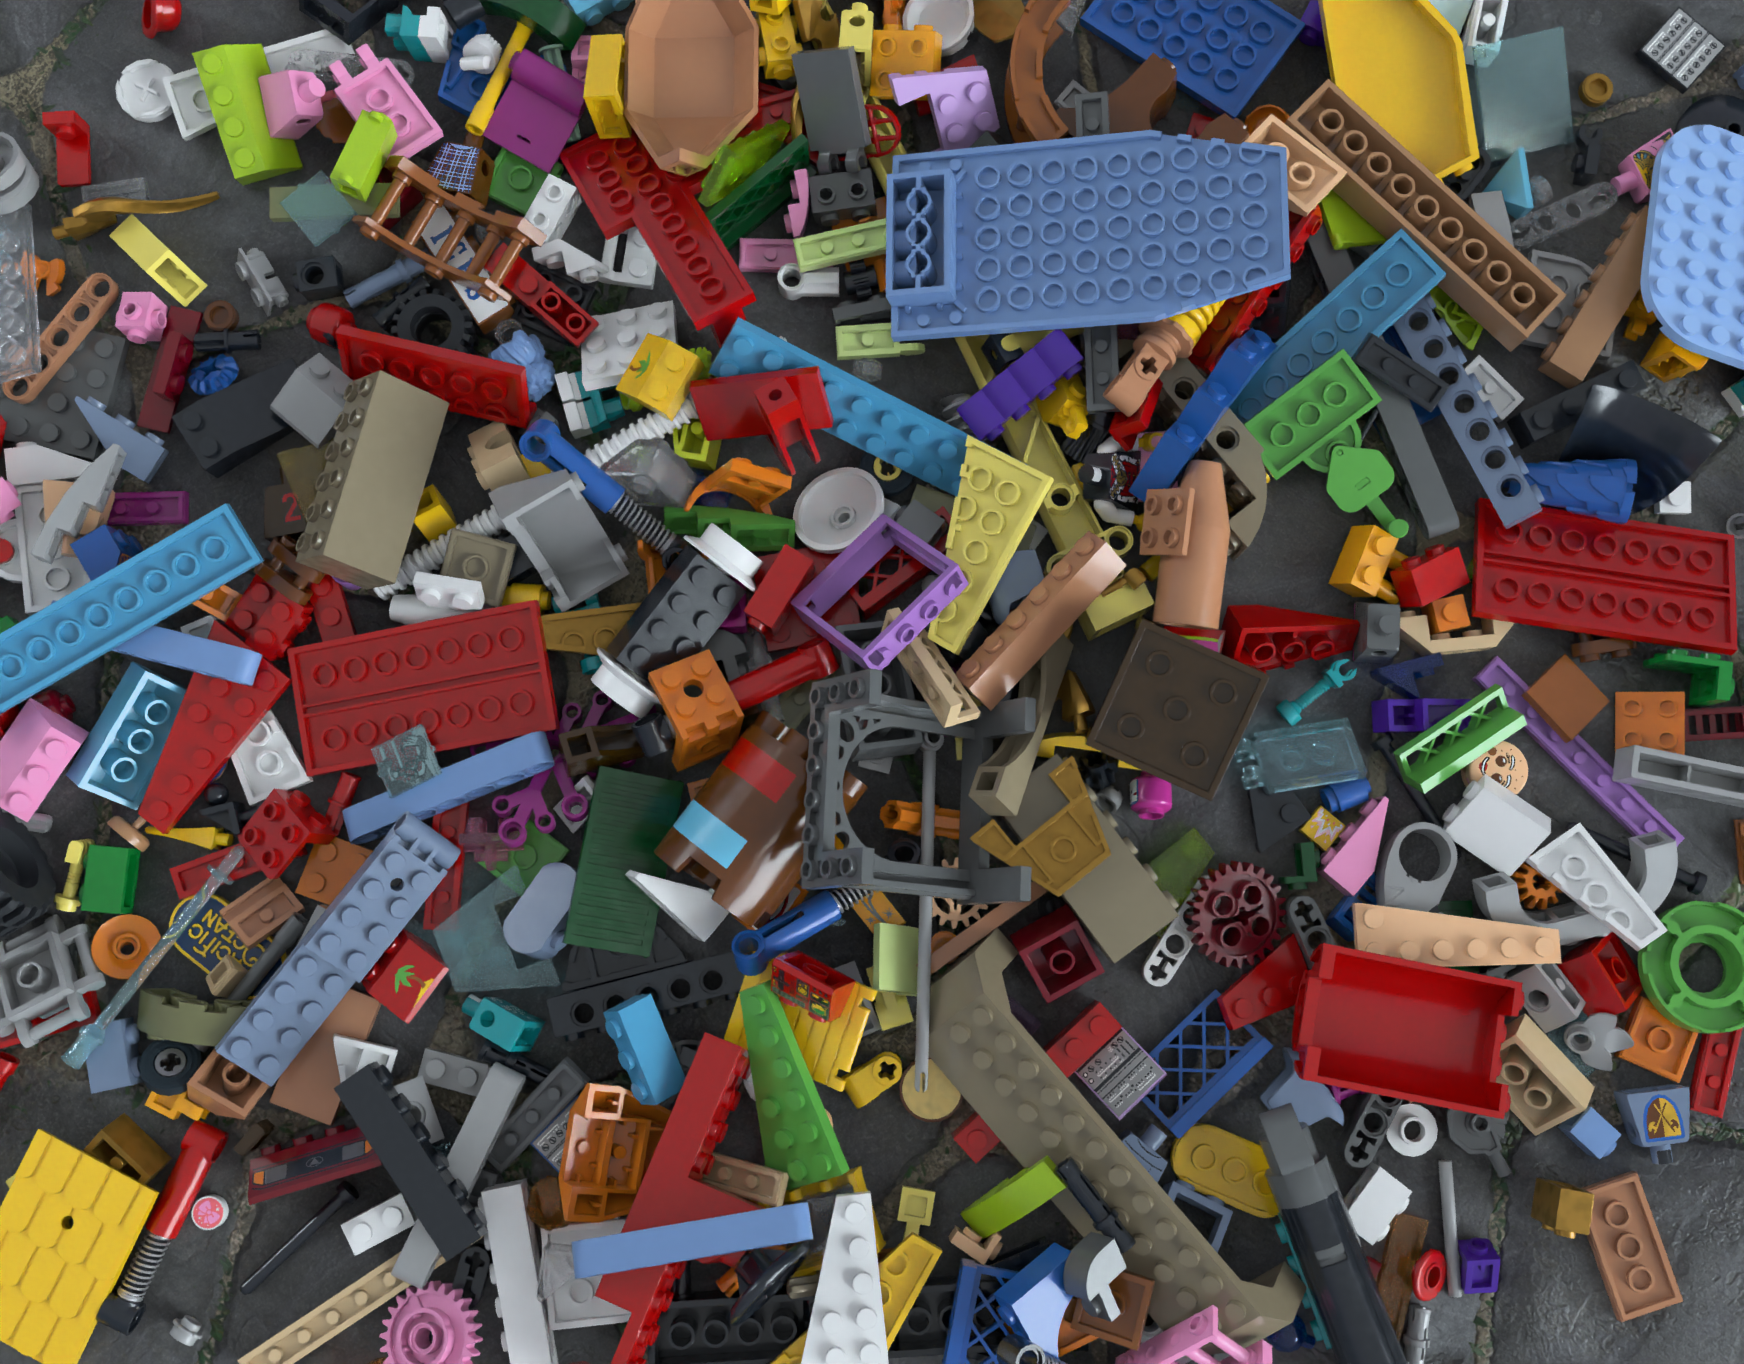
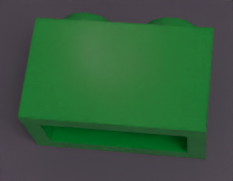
M89 845V850L85 853L83 859V868L86 870L85 881L79 890L81 911L112 914L133 913L140 850L129 847Z

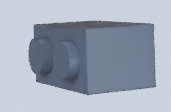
M133 1017L81 1027L91 1094L143 1082L139 1067L141 1056H139L137 1045L140 1040V1032L137 1024L134 1023Z

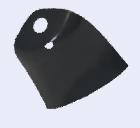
M1592 385L1591 392L1560 456L1559 462H1571L1576 459L1636 460L1637 484L1633 483L1632 492H1635L1630 513L1632 515L1656 504L1672 493L1710 456L1722 442V439L1689 419L1656 403L1608 386Z

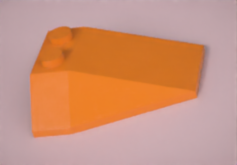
M586 1084L570 1109L558 1177L565 1221L600 1223L629 1214L672 1112L671 1110L658 1104L641 1105L634 1097L632 1091L619 1085Z

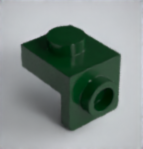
M1314 842L1295 843L1293 847L1296 876L1278 877V884H1288V890L1307 889V882L1317 881L1316 868L1320 867L1319 850L1314 848Z

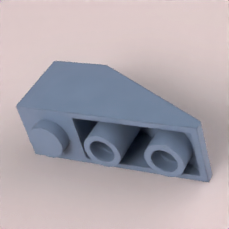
M76 396L74 399L104 448L107 450L113 443L120 445L127 453L121 468L149 484L169 454V451L162 447L165 441L147 431L145 436L133 430L136 424L119 413L116 418L106 414L104 410L107 406L91 396L86 401Z

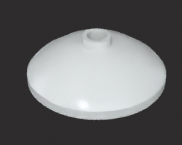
M842 467L821 474L806 486L795 504L793 520H795L797 536L807 547L816 552L826 554L843 552L884 512L885 499L881 486L870 473L859 468Z

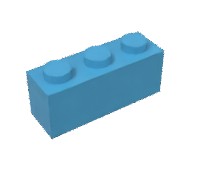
M635 995L603 1012L606 1019L605 1027L607 1033L616 1043L619 1051V1062L628 1072L632 1082L631 1091L640 1104L657 1105L680 1092L685 1081V1075L652 995Z

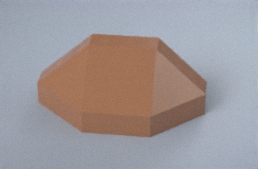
M637 0L625 28L624 116L661 170L687 177L706 169L758 113L759 25L745 1Z

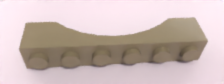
M1064 634L1019 680L1018 698L1030 697L1036 699L1035 732L1005 737L998 750L986 762L978 766L968 796L988 815L1017 816L1074 646Z

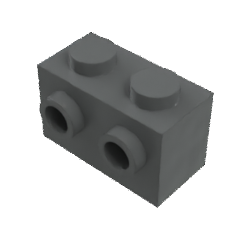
M871 168L860 169L859 172H840L808 177L812 211L816 224L834 226L839 224L840 220L852 219L858 222V220L869 216H877Z

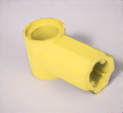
M872 966L866 968L871 988H873ZM877 991L874 1006L882 1031L914 1021L906 995Z

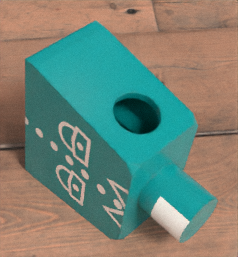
M471 994L466 998L461 1009L463 1013L472 1017L469 1024L470 1029L509 1052L531 1051L545 1024V1021L496 997L480 999Z

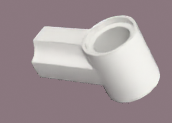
M788 263L783 265L778 271L779 292L788 300H797L801 297H839V267H825L800 273L798 264ZM788 277H796L800 280L799 284L794 287L785 285L784 281Z

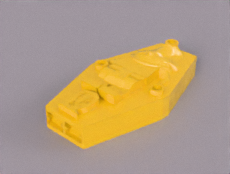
M1318 0L1331 81L1442 182V178L1452 172L1457 177L1474 168L1471 162L1480 157L1463 44L1456 29L1428 0Z

